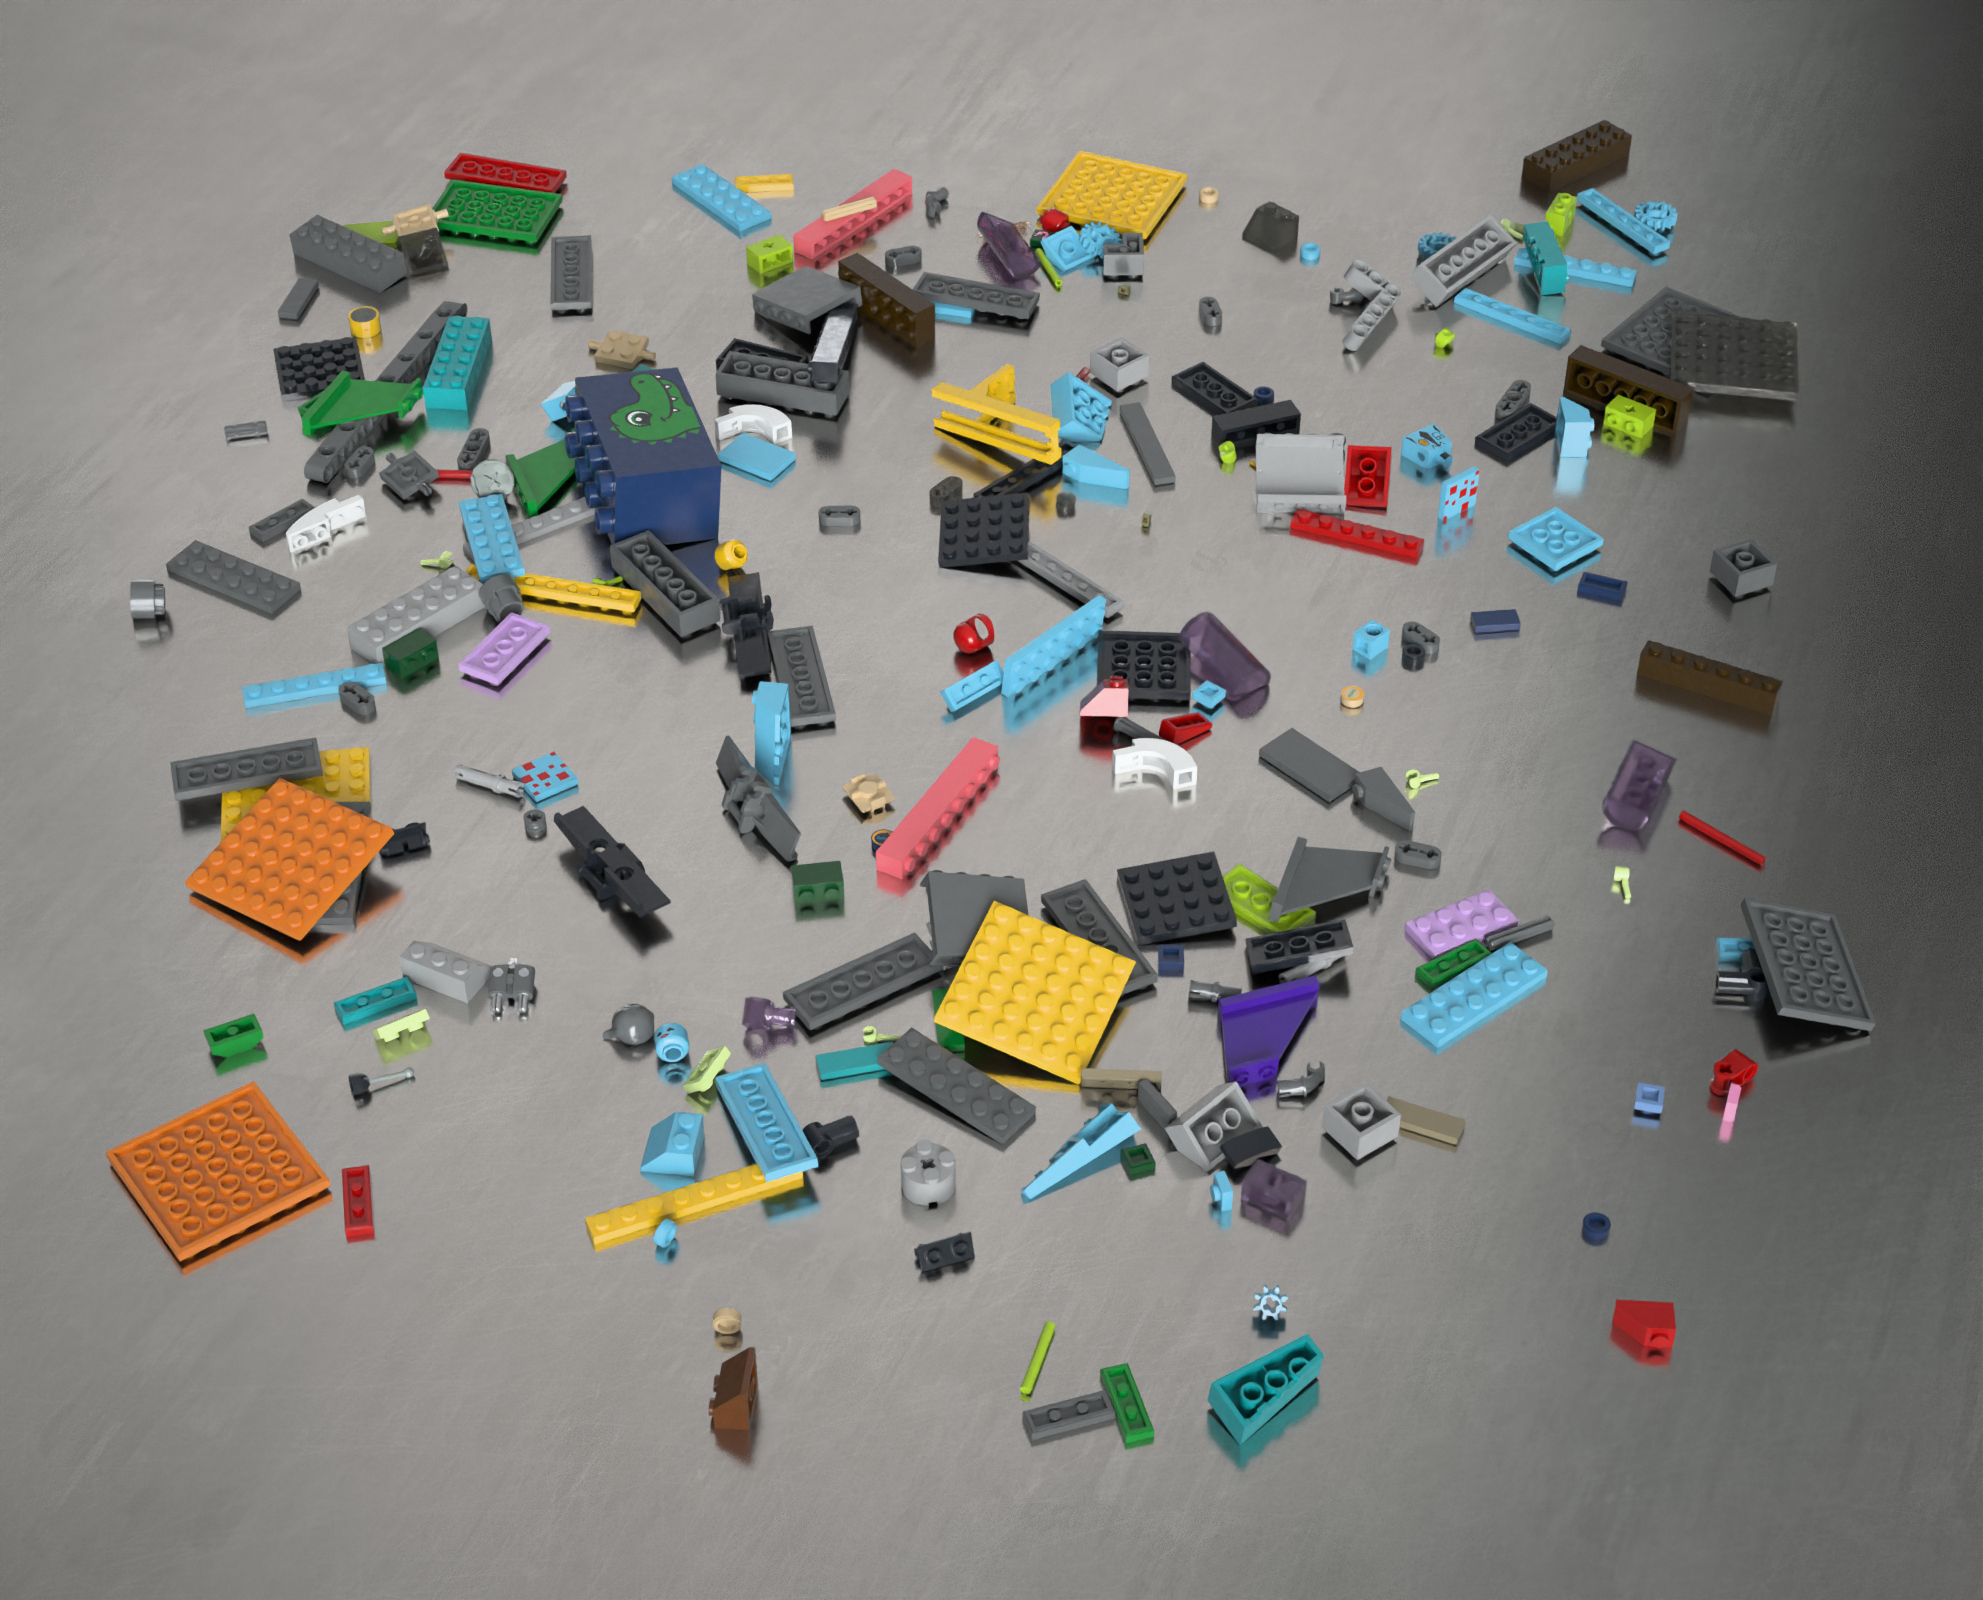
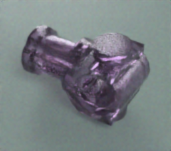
M750 996L745 998L742 1025L749 1028L767 1029L771 1028L773 1024L786 1026L789 1030H793L796 1007H791L790 1009L775 1007L774 1002L771 1000Z

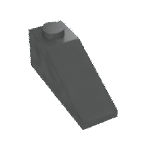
M1382 767L1355 774L1352 791L1355 798L1359 799L1364 807L1407 831L1413 830L1415 811Z

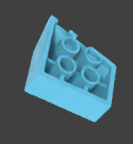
M1070 372L1050 384L1052 415L1054 418L1060 419L1058 437L1069 442H1099L1102 440L1106 425L1104 419L1108 417L1109 411L1107 408L1111 405L1112 400Z
M760 681L758 690L753 692L752 704L756 705L753 717L755 723V768L772 784L779 785L791 741L789 684Z

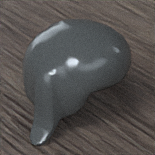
M625 1005L614 1013L612 1028L606 1030L602 1037L604 1039L618 1038L623 1043L631 1045L645 1043L654 1033L655 1016L643 1005Z

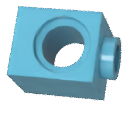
M1374 620L1369 621L1354 632L1352 650L1371 660L1388 648L1390 630Z

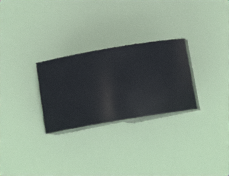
M1266 1126L1232 1138L1221 1144L1219 1148L1232 1167L1238 1168L1253 1165L1258 1157L1278 1154L1283 1146L1271 1129Z

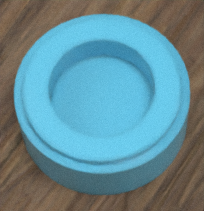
M1305 243L1300 248V256L1308 260L1317 259L1320 256V247L1315 243Z
M668 1218L663 1220L655 1233L654 1243L662 1248L667 1247L677 1232V1223Z

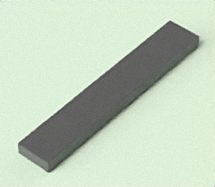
M1141 403L1120 405L1122 418L1154 485L1174 483L1176 480L1175 473Z

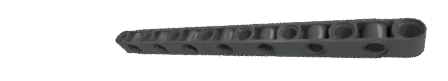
M445 299L375 381L412 384L434 358L448 317H466L468 311L467 304ZM386 414L339 423L306 462L304 467L305 478L328 483Z

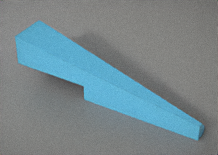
M1102 1103L1097 1108L1099 1114L1093 1119L1088 1118L1083 1123L1085 1126L1076 1134H1073L1049 1159L1051 1165L1044 1171H1038L1034 1175L1035 1179L1026 1187H1023L1021 1192L1028 1199L1035 1197L1141 1130L1129 1112H1118L1112 1103Z

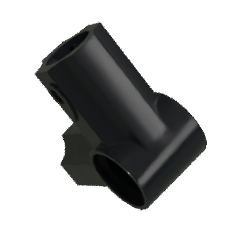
M1749 949L1741 954L1742 972H1716V993L1743 994L1752 1001H1761L1766 997L1768 985L1755 949Z

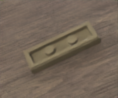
M1082 1068L1081 1086L1138 1089V1083L1147 1079L1157 1090H1160L1162 1071Z
M1388 1096L1387 1102L1401 1114V1128L1457 1145L1466 1120Z

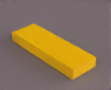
M792 174L735 177V187L744 193L794 190Z

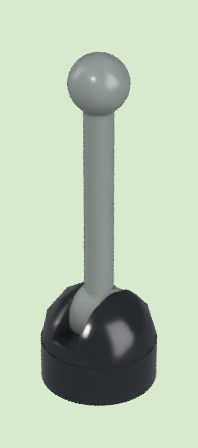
M407 1067L401 1072L370 1079L362 1073L349 1075V1085L352 1095L365 1093L372 1083L403 1076L411 1078L414 1075V1070L411 1067Z

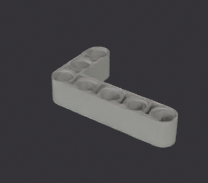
M1355 259L1344 274V279L1349 285L1372 301L1342 340L1344 346L1352 351L1360 348L1390 312L1402 294L1401 289L1361 259Z

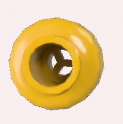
M733 539L721 543L715 550V561L725 571L742 567L748 559L747 549L739 540Z

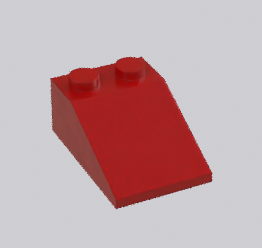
M1348 445L1344 486L1346 506L1387 508L1392 447Z

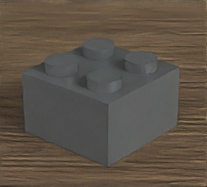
M1748 539L1713 550L1710 572L1736 597L1772 586L1777 563L1752 539Z

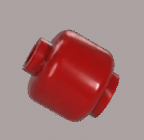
M1056 208L1046 210L1040 220L1042 230L1054 232V234L1071 226L1069 216Z

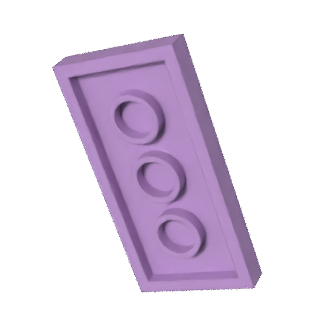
M511 612L459 663V671L499 685L550 634V626Z
M1488 889L1406 922L1405 931L1433 960L1474 939L1482 942L1490 935L1516 927L1518 919Z

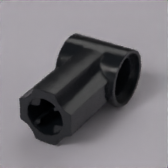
M852 1115L822 1125L820 1122H813L802 1130L817 1158H823L830 1154L834 1146L859 1137V1129Z

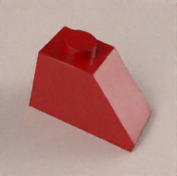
M1615 1300L1612 1322L1643 1346L1657 1348L1673 1347L1676 1334L1673 1302Z

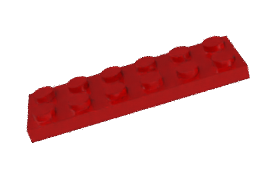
M459 153L444 171L445 179L555 193L567 178L566 170L466 153Z

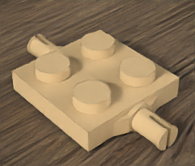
M426 204L393 214V225L382 227L384 236L396 232L401 243L412 241L415 238L438 232V219L449 217L447 209L435 212L431 204Z
M610 330L603 341L589 340L588 342L589 349L597 350L594 358L595 362L634 369L636 364L642 359L654 361L656 358L655 352L645 351L649 345V339L644 336Z

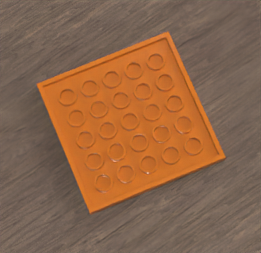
M279 778L188 877L185 884L187 888L301 941L390 840L394 832L391 827Z
M254 1081L106 1151L108 1161L179 1261L330 1187L329 1178Z

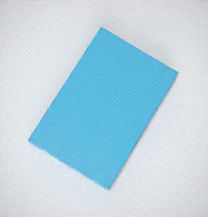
M742 433L718 453V459L771 481L796 459V453Z

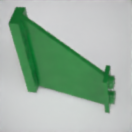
M342 370L302 416L303 434L312 436L320 427L396 411L399 412V418L403 419L423 396L421 378H417L412 384L350 379V372Z
M565 439L517 460L514 454L505 455L506 464L514 474V487L529 519L538 515L537 511L575 472V458H568Z

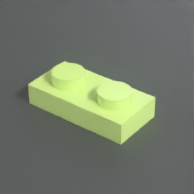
M426 1009L376 1028L372 1032L376 1040L384 1038L385 1042L400 1037L399 1031L408 1028L409 1032L424 1027L423 1021L430 1018Z
M726 1046L711 1049L705 1053L682 1085L688 1094L697 1091L704 1092L712 1086V1080L717 1073L724 1069L725 1062L731 1055Z

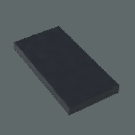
M734 338L716 359V366L720 367L729 351L804 364L809 363V357L737 338Z
M1205 362L1177 373L1171 379L1174 385L1218 415L1258 406L1259 399Z
M1530 403L1477 435L1475 443L1500 458L1509 461L1554 433L1557 417Z
M1345 919L1245 939L1253 974L1355 954Z

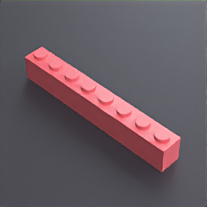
M893 169L838 205L841 206L874 197L877 201L876 208L825 222L821 216L793 235L794 252L813 260L912 194V176Z
M972 737L876 851V870L903 880L908 872L913 871L917 861L926 855L928 848L939 839L941 832L950 826L952 819L963 810L965 803L974 797L976 790L981 784H985L989 774L998 768L1000 757H998L997 745Z

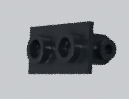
M413 822L404 828L393 829L394 835L382 847L380 852L381 855L386 854L387 856L404 852L402 843H407L409 850L425 847L427 843H430L429 835L426 833V823Z
M970 1231L958 1233V1235L931 1243L919 1244L914 1249L916 1259L920 1260L922 1272L975 1257Z

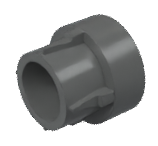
M510 575L495 576L485 582L480 588L479 597L490 615L494 616L497 622H502L511 612L521 615L524 610L523 600L520 596L521 591Z

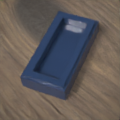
M1583 572L1577 591L1622 601L1628 582Z
M1516 609L1471 612L1470 615L1475 633L1519 630L1521 626Z

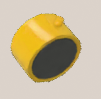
M368 306L358 307L348 314L350 332L355 337H373L381 331L380 317L377 309Z

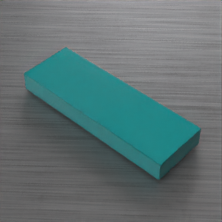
M406 976L333 1003L343 1025L415 1000L417 999V994Z
M893 1041L815 1055L820 1079L826 1080L884 1069L878 1065V1057L893 1044Z

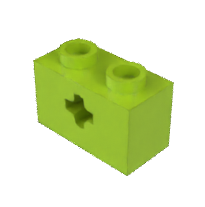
M1558 193L1548 208L1545 221H1548L1556 235L1558 234L1563 237L1573 221L1577 197L1567 193Z
M780 234L746 247L747 264L759 274L793 262V245Z
M1617 395L1606 406L1603 424L1641 439L1653 427L1656 409Z

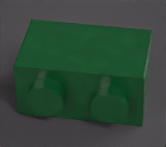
M421 628L382 648L385 667L401 679L439 658L436 640Z
M841 861L791 865L794 904L844 899Z

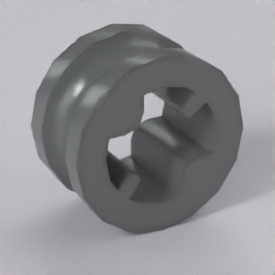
M539 809L529 810L523 816L525 829L530 833L541 832L547 826L545 813Z

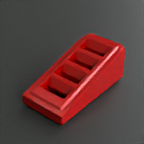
M1199 712L1171 717L1161 721L1159 736L1177 745L1211 729L1213 724Z

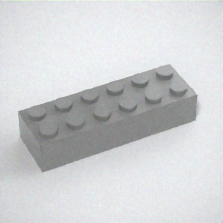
M1490 214L1422 262L1409 279L1437 307L1503 260L1516 246L1517 242Z
M455 565L349 625L347 631L350 648L371 664L382 663L385 666L382 648L418 628H421L431 637H435L485 608L479 597V591L483 584Z

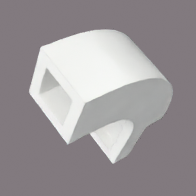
M735 406L729 408V414L714 419L715 437L719 441L746 432L761 434L772 444L792 438L791 420L781 411L768 406Z
M1154 738L1132 739L1131 747L1113 750L1112 769L1115 774L1138 769H1152L1164 774L1173 789L1196 785L1197 765L1187 751L1174 743Z

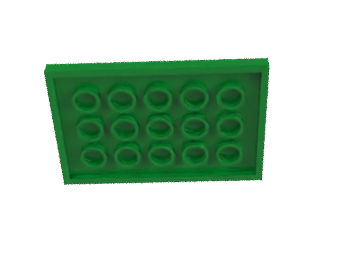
M451 180L432 209L435 212L447 209L449 217L438 219V230L443 229L453 232L470 233L472 235L480 234L490 237L507 238L509 240L517 239L537 242L563 199L562 194Z

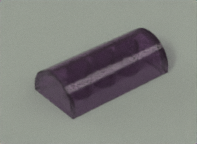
M981 212L977 221L978 230L1008 273L1015 278H1026L1034 274L1042 264L1014 224L991 214Z
M1200 613L1190 619L1182 628L1178 639L1233 696L1270 683L1271 674L1266 667L1213 613Z
M1632 739L1603 800L1602 809L1606 818L1615 826L1626 830H1637L1646 826L1677 759Z

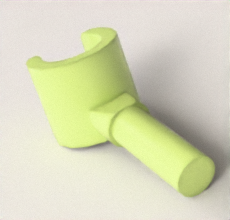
M1503 219L1500 225L1507 233L1521 240L1523 239L1522 234L1511 228L1509 220Z
M445 551L439 558L421 560L420 563L421 565L435 564L443 569H447L454 560H448L452 553Z
M1413 769L1406 772V781L1414 789L1420 786V782L1439 779L1438 773L1420 775L1417 770Z
M1616 866L1614 881L1622 882L1624 896L1628 899L1631 897L1628 885L1629 868Z
M873 1026L863 1028V1039L867 1046L883 1041H897L900 1038V1035L877 1034L876 1028Z

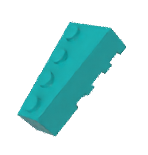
M1548 221L1524 224L1523 241L1541 296L1565 292V285L1569 282L1567 262L1555 238L1553 228L1551 229Z
M1307 1333L1211 1382L1207 1401L1238 1444L1242 1445L1319 1375L1324 1354Z

